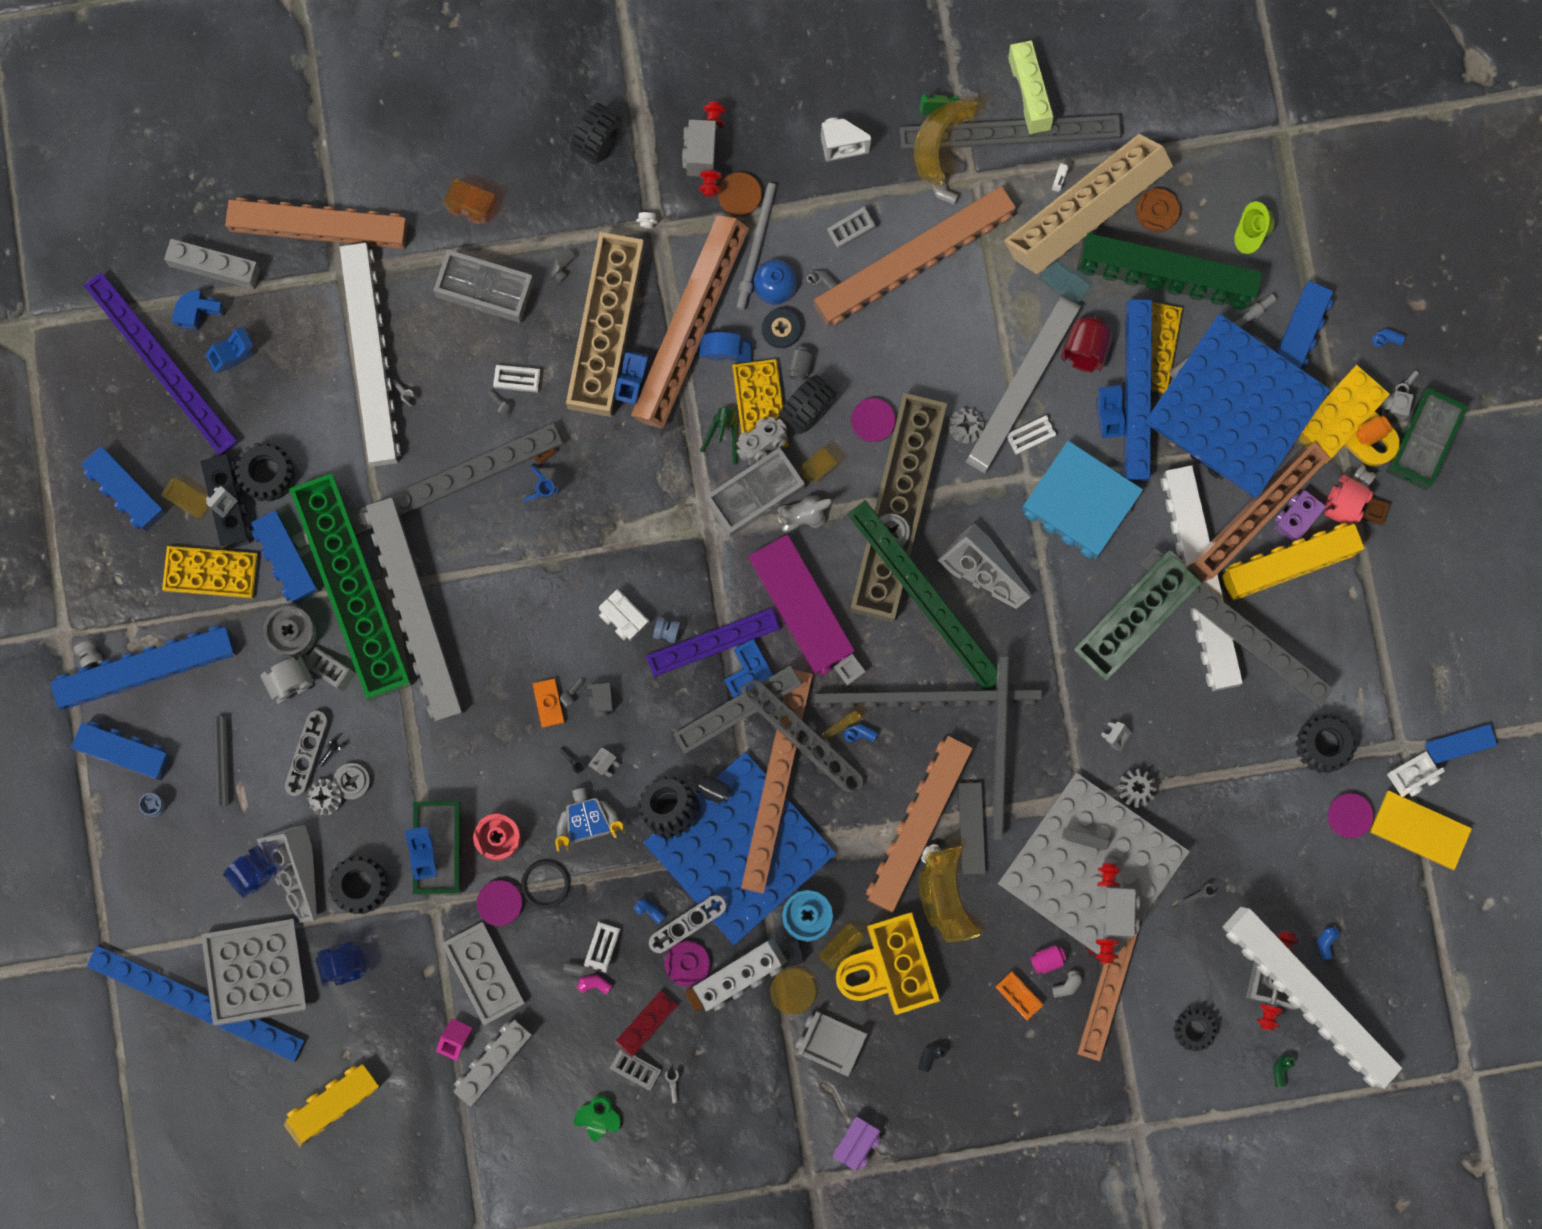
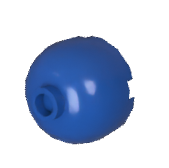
M775 259L763 263L758 268L753 284L759 299L766 304L780 305V303L791 300L796 293L798 281L791 265L785 261Z

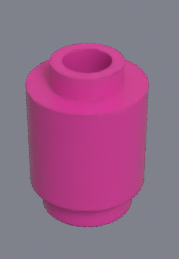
M1056 945L1038 951L1034 956L1030 957L1037 974H1046L1064 967L1063 962L1066 961L1063 949H1058Z

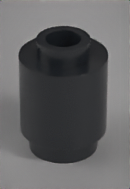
M703 776L696 792L701 794L700 797L721 805L722 802L727 803L732 791L728 789L729 784L712 776Z

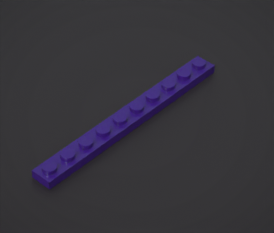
M102 272L83 286L218 455L225 454L238 444Z

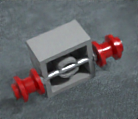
M712 101L704 106V112L708 113L707 119L689 120V127H684V147L687 148H683L682 154L683 168L687 169V176H699L704 179V184L699 186V191L706 197H715L716 194L721 192V187L717 186V180L722 178V174L714 170L716 129L725 126V121L721 119V114L726 112V108L722 106V103Z
M1102 863V867L1098 868V872L1102 874V881L1097 883V887H1103L1106 890L1105 927L1103 939H1096V944L1100 945V953L1095 955V959H1100L1101 964H1114V960L1119 959V956L1114 953V946L1119 944V940L1110 939H1133L1134 934L1139 932V918H1135V911L1139 909L1140 895H1135V889H1113L1120 888V883L1116 882V874L1121 872V868H1116L1115 863Z
M1282 931L1281 935L1276 934V937L1291 952L1293 944L1299 943L1294 933ZM1254 961L1246 998L1267 1004H1260V1008L1264 1012L1263 1017L1257 1019V1023L1261 1024V1029L1274 1031L1275 1027H1280V1024L1276 1022L1277 1014L1283 1013V1009L1276 1007L1290 1010L1296 1009V1007L1287 1000L1289 996L1285 992L1282 993L1273 986L1272 983L1274 981L1269 975L1265 976L1257 969L1258 964Z

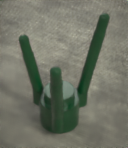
M719 408L718 414L714 415L712 425L705 437L700 452L703 453L716 426L720 428L718 443L722 442L724 431L730 430L732 427L733 464L736 465L738 420L735 419L736 412L734 410Z

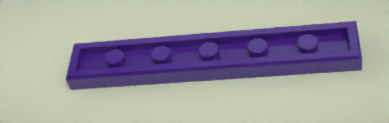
M771 608L646 655L653 676L657 677L742 645L752 639L755 640L779 631L780 627Z

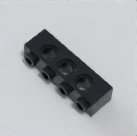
M225 454L201 460L209 498L215 493L213 489L221 486L238 500L224 518L212 509L220 547L228 550L251 544L249 537L253 535L250 524L245 522L244 516L247 515L245 503L240 501L239 494H242V488L238 481L235 480L234 473L237 467L234 459L231 460ZM221 476L228 477L224 485H218L217 483ZM237 518L238 524L234 528H228L229 520Z

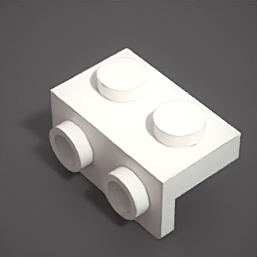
M1424 752L1387 775L1401 797L1407 794L1413 797L1423 790L1421 786L1426 783L1432 786L1440 781V775L1445 770L1444 768L1438 770L1428 753Z

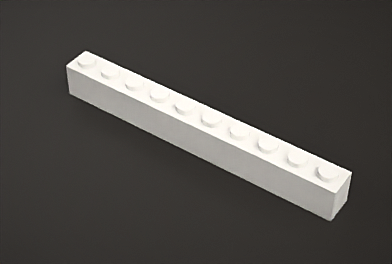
M366 243L340 246L368 462L371 467L398 463L397 456H401L400 445L395 443L394 435L398 434L397 423L392 421L391 413H395L393 399L389 400L388 391H392L390 378H386L385 371L389 369L387 356H383L382 349L386 348L385 336L380 334V327H383L382 314L377 312V305H380L379 293L374 290V284H377L376 271H372L371 263L375 262L372 249L369 250Z
M1192 466L1167 470L1164 472L1163 478H1161L1162 490L1167 492L1168 497L1165 501L1168 513L1171 512L1173 521L1170 522L1173 534H1176L1178 540L1175 544L1178 556L1182 557V561L1187 566L1210 543ZM1218 575L1202 583L1205 588L1223 601ZM1191 608L1192 620L1197 622L1198 627L1195 631L1196 638L1203 648L1201 660L1208 670L1206 674L1208 687H1212L1213 692L1240 686L1243 683L1233 640L1194 608Z
M1240 907L1223 926L1227 932V938L1243 948L1241 952L1249 960H1254L1258 964L1257 969L1263 975L1270 976L1274 981L1272 983L1273 986L1289 996L1287 1000L1294 1007L1300 1008L1304 1012L1303 1017L1308 1022L1316 1024L1319 1028V1034L1326 1040L1330 1039L1335 1044L1333 1048L1340 1055H1345L1350 1060L1348 1063L1354 1070L1363 1073L1365 1076L1363 1079L1373 1088L1377 1086L1385 1089L1402 1068L1251 909Z

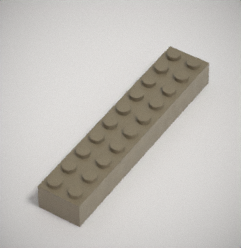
M903 393L875 512L879 517L886 514H897L906 520L910 532L907 542L902 547L910 556L947 403ZM898 525L896 527H893L892 529L887 527L890 530V532L894 535V537L897 536L895 534V531L897 530ZM867 541L850 612L893 623L903 586Z

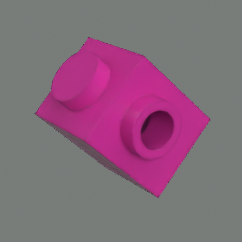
M451 1018L440 1038L436 1052L457 1061L468 1042L472 1027Z

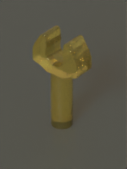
M854 711L821 732V734L827 740L862 718L858 711Z

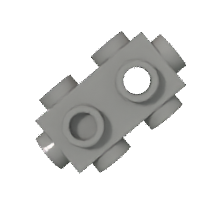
M773 417L769 419L763 418L756 424V429L750 433L746 431L739 436V441L736 443L739 449L736 452L744 462L748 460V463L753 465L774 449L781 448L784 445L785 441L788 440L785 433L787 427L780 419L776 421Z

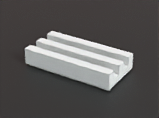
M496 365L493 387L538 393L541 370ZM500 371L535 375V378L500 375ZM499 380L534 383V386L502 383Z
M1046 415L1008 433L1006 437L1015 455H1018L1056 437V433L1053 431ZM1044 423L1045 426L1013 440V437ZM1044 431H1048L1049 434L1017 448V444Z
M598 922L584 966H592L596 970L602 969L603 972L607 971L620 928ZM601 929H604L605 933L596 960L593 961L591 958ZM611 931L614 934L604 964H602L600 960Z

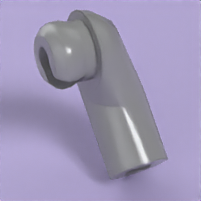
M936 175L932 181L935 196L954 205L958 195L948 191L945 183L946 178L943 175Z
M1070 971L1064 985L1052 987L1054 998L1072 995L1076 992L1082 983V977L1078 971Z

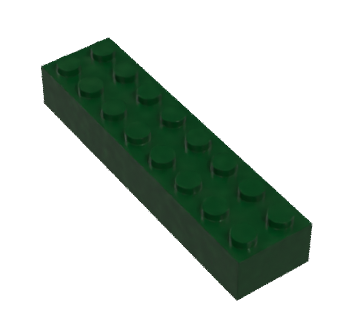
M1087 233L1083 241L1077 270L1086 276H1094L1096 274L1103 276L1105 280L1115 281L1118 279L1131 286L1140 284L1153 291L1162 289L1167 290L1171 295H1189V298L1193 300H1211V303L1215 305H1233V308L1237 310H1246L1251 307L1257 298L1262 272L1090 233Z

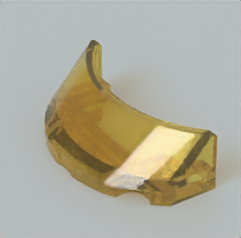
M957 100L949 102L937 108L924 120L916 135L913 150L915 165L920 179L941 187L945 178V174L941 172L939 161V145L943 133L950 123L958 126L963 119L973 120L978 107L977 101Z
M962 845L927 853L924 870L920 871L919 895L921 896L924 913L930 925L937 927L942 933V939L947 943L965 941L981 935L980 930L965 913L957 891L956 868L962 851Z

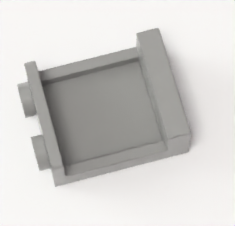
M818 1011L815 1012V1015L810 1014L805 1024V1027H808L805 1036L800 1035L795 1046L799 1049L797 1054L848 1077L867 1034Z

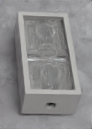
M447 249L433 291L436 298L521 323L534 280L530 274Z
M779 447L707 494L705 502L731 538L802 491L805 483Z

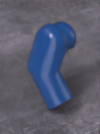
M1384 329L1374 334L1372 343L1376 347H1382L1389 342L1401 346L1405 335L1390 329Z
M859 723L848 727L845 730L844 738L848 742H854L864 737L874 742L879 732Z
M1335 927L1324 929L1318 938L1317 944L1322 961L1333 958L1330 946L1340 935L1339 930Z

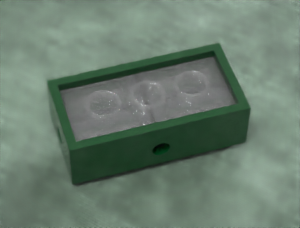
M1427 387L1421 393L1400 438L1396 455L1390 460L1385 472L1425 491L1433 486L1468 406Z
M460 801L413 802V829L429 828L434 842L438 875L437 877L415 880L413 876V894L462 895V803Z

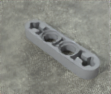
M313 711L308 715L285 782L287 793L294 797L302 796L307 790L328 726V718L321 711ZM318 715H320V719L323 721V724H318L316 731L320 732L319 736L308 732L309 728L311 730L314 729L315 724L312 722V719H316ZM307 737H314L316 739V746L313 749L305 748L304 741ZM302 758H306L309 761V767L305 771H300L297 768V762ZM294 772L306 775L305 779L300 777L299 785L302 788L301 790L297 789L296 792H293V788L290 787V784L296 783L297 776H293Z
M713 895L669 923L650 937L649 946L651 950L656 953H662L726 911L728 907L727 900L722 895ZM713 899L716 902L721 901V911L714 909L709 913L712 915L709 918L708 912L702 906L705 905L707 909L714 904ZM699 911L703 914L704 920L701 924H696L692 921L693 912ZM677 923L682 924L685 928L682 936H676L673 933V926ZM669 934L674 940L673 943L671 939L663 943L664 948L661 946L656 947L655 945L657 941L656 936L661 939Z

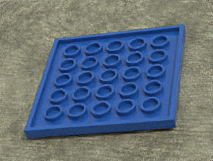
M1218 314L1144 423L1256 499L1330 389L1227 318Z
M746 752L716 777V779L730 785L728 789L732 792L727 803L715 804L700 797L701 794L698 793L696 796L701 806V810L698 811L700 817L695 819L696 825L689 828L690 832L687 834L683 832L682 837L679 838L675 835L673 839H668L666 836L663 839L653 833L643 842L698 905L713 895L724 896L728 907L723 914L712 921L733 945L739 942L836 855L833 849L785 797L764 893L760 894L741 889L766 774ZM713 899L714 904L707 909L705 905L702 906L708 912L709 918L712 917L709 913L714 909L721 911V901L716 902Z

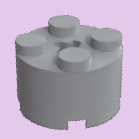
M298 656L297 660L294 657L284 660L271 667L272 672L267 675L266 672H263L260 675L272 701H276L278 705L290 699L289 696L296 692L298 695L306 693L310 690V686L314 681L301 656Z

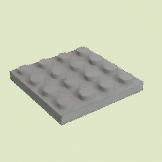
M294 919L201 934L214 1027L307 1011Z

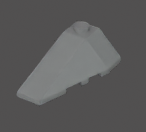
M975 523L963 531L938 559L955 577L959 579L963 577L973 583L972 586L978 589L980 587L991 592L993 597L1015 609L1032 596L990 537Z
M306 826L291 827L258 838L257 842L263 860L267 867L271 866L276 873L275 881L278 885L284 887L287 893L286 900L299 923L316 920L313 851Z

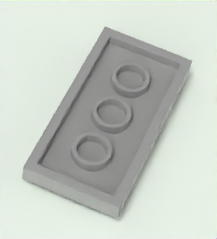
M483 922L442 943L484 1026L525 1004Z

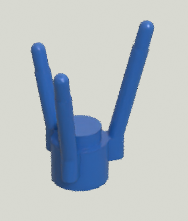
M532 464L530 467L539 480L535 484L536 492L524 498V503L540 496L548 497L553 493H559L558 489L554 487L553 482L545 479V476Z

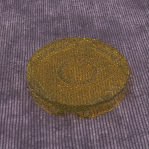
M788 969L779 973L772 981L770 988L771 1000L775 1007L781 1012L790 1015L801 1014L809 1009L814 1002L816 993L810 976L797 969Z

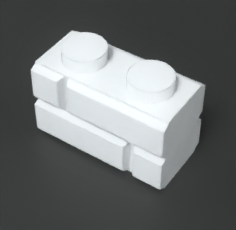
M618 589L599 606L600 618L607 625L612 623L617 628L615 630L616 634L623 641L625 639H628L630 642L633 641L650 624V621Z

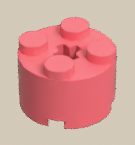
M1342 475L1338 480L1341 484L1339 487L1334 486L1325 501L1324 505L1326 507L1324 509L1326 511L1323 512V515L1340 524L1347 523L1349 526L1354 522L1359 523L1364 514L1362 508L1372 498L1373 491L1369 490V487L1346 475Z
M491 814L481 819L473 836L477 850L484 857L492 861H504L514 856L520 849L522 839L518 825L511 818L502 814ZM496 832L503 835L500 843L492 841Z

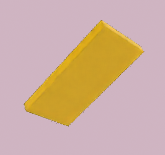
M1151 302V392L1164 394L1168 388L1169 371L1172 368L1182 312L1181 307Z
M777 360L732 365L741 434L746 431L752 432L757 428L756 424L763 418L769 419L773 417L776 421L780 419L785 424V421L780 417L783 403ZM788 440L785 441L781 448L788 447Z
M167 546L162 590L164 592L253 599L258 554Z
M1386 791L1369 833L1450 870H1455L1472 828L1393 792Z

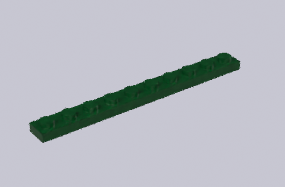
M864 500L848 512L849 518L984 691L996 684V666L869 503Z

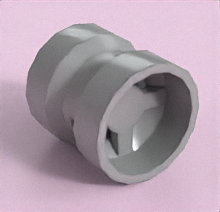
M94 639L79 643L73 648L75 654L80 657L79 663L81 668L94 667L103 662L101 654L96 650L97 644Z

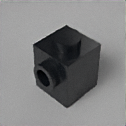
M798 940L778 946L787 960V963L782 965L783 969L804 963Z

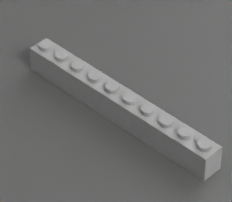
M389 498L367 505L368 512L364 513L367 524L373 526L372 540L375 547L379 546L381 555H378L379 562L382 568L386 567L388 576L385 577L388 589H393L395 595L392 598L395 610H400L402 616L399 624L402 632H407L409 638L406 641L409 654L413 653L416 662H413V667L416 675H420L423 682L419 684L423 697L427 696L430 705L426 706L428 714L436 722L463 714L395 500Z

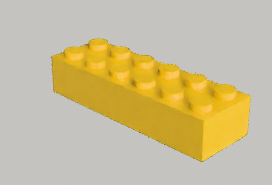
M1343 523L1334 527L1328 534L1324 530L1314 534L1313 537L1308 539L1309 541L1302 538L1293 542L1287 549L1284 546H1280L1271 550L1265 557L1262 553L1251 557L1246 564L1240 561L1230 565L1229 568L1225 569L1226 573L1221 576L1230 602L1355 557L1365 549L1355 524L1348 526L1347 523Z

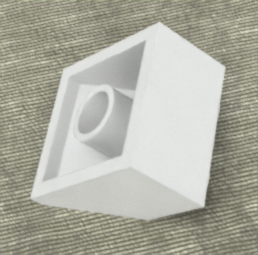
M830 118L822 123L821 140L826 162L869 153L871 143L869 134L845 119Z

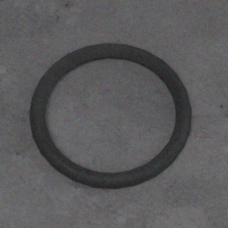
M541 860L535 862L526 869L522 876L521 889L523 895L530 904L536 907H555L568 894V874L560 864L554 861ZM541 865H550L557 868L562 873L565 881L562 895L556 901L548 904L534 901L526 889V880L529 873Z

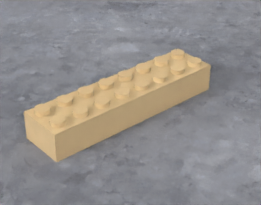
M1141 134L1135 136L1004 240L1013 259L1035 274L1044 271L1053 261L1063 256L1068 249L1078 244L1087 233L1097 229L1101 223L1112 217L1116 211L1131 202L1135 196L1146 190L1150 184L1159 177L1164 176L1173 167L1164 147Z
M599 232L566 400V406L569 410L608 417L612 416L615 401L613 398L620 375L644 251V241L642 239Z

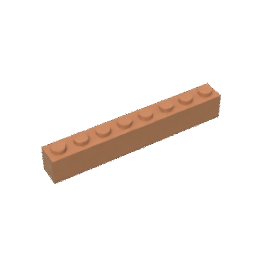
M236 198L235 200L228 201L225 226L229 232L347 244L366 243L367 246L405 249L408 223L405 217L396 213L385 216L375 211H368L365 214L359 213V211L354 209L337 211L333 207L316 209L314 206L307 204L296 207L286 202H280L279 205H276L266 200H258L256 203L249 202L245 198Z
M1316 442L1304 446L1270 480L1258 498H1253L1197 555L1188 567L1204 582L1214 578L1329 459V456Z
M949 736L945 741L941 739L935 751L939 755L936 761L931 759L925 771L929 775L926 781H920L916 790L919 796L916 802L911 800L906 810L909 816L906 822L901 820L896 830V833L899 834L896 843L891 841L886 851L889 857L886 863L881 861L876 871V874L879 875L876 884L871 882L866 892V895L869 896L868 902L891 913L894 911L972 751L971 747Z

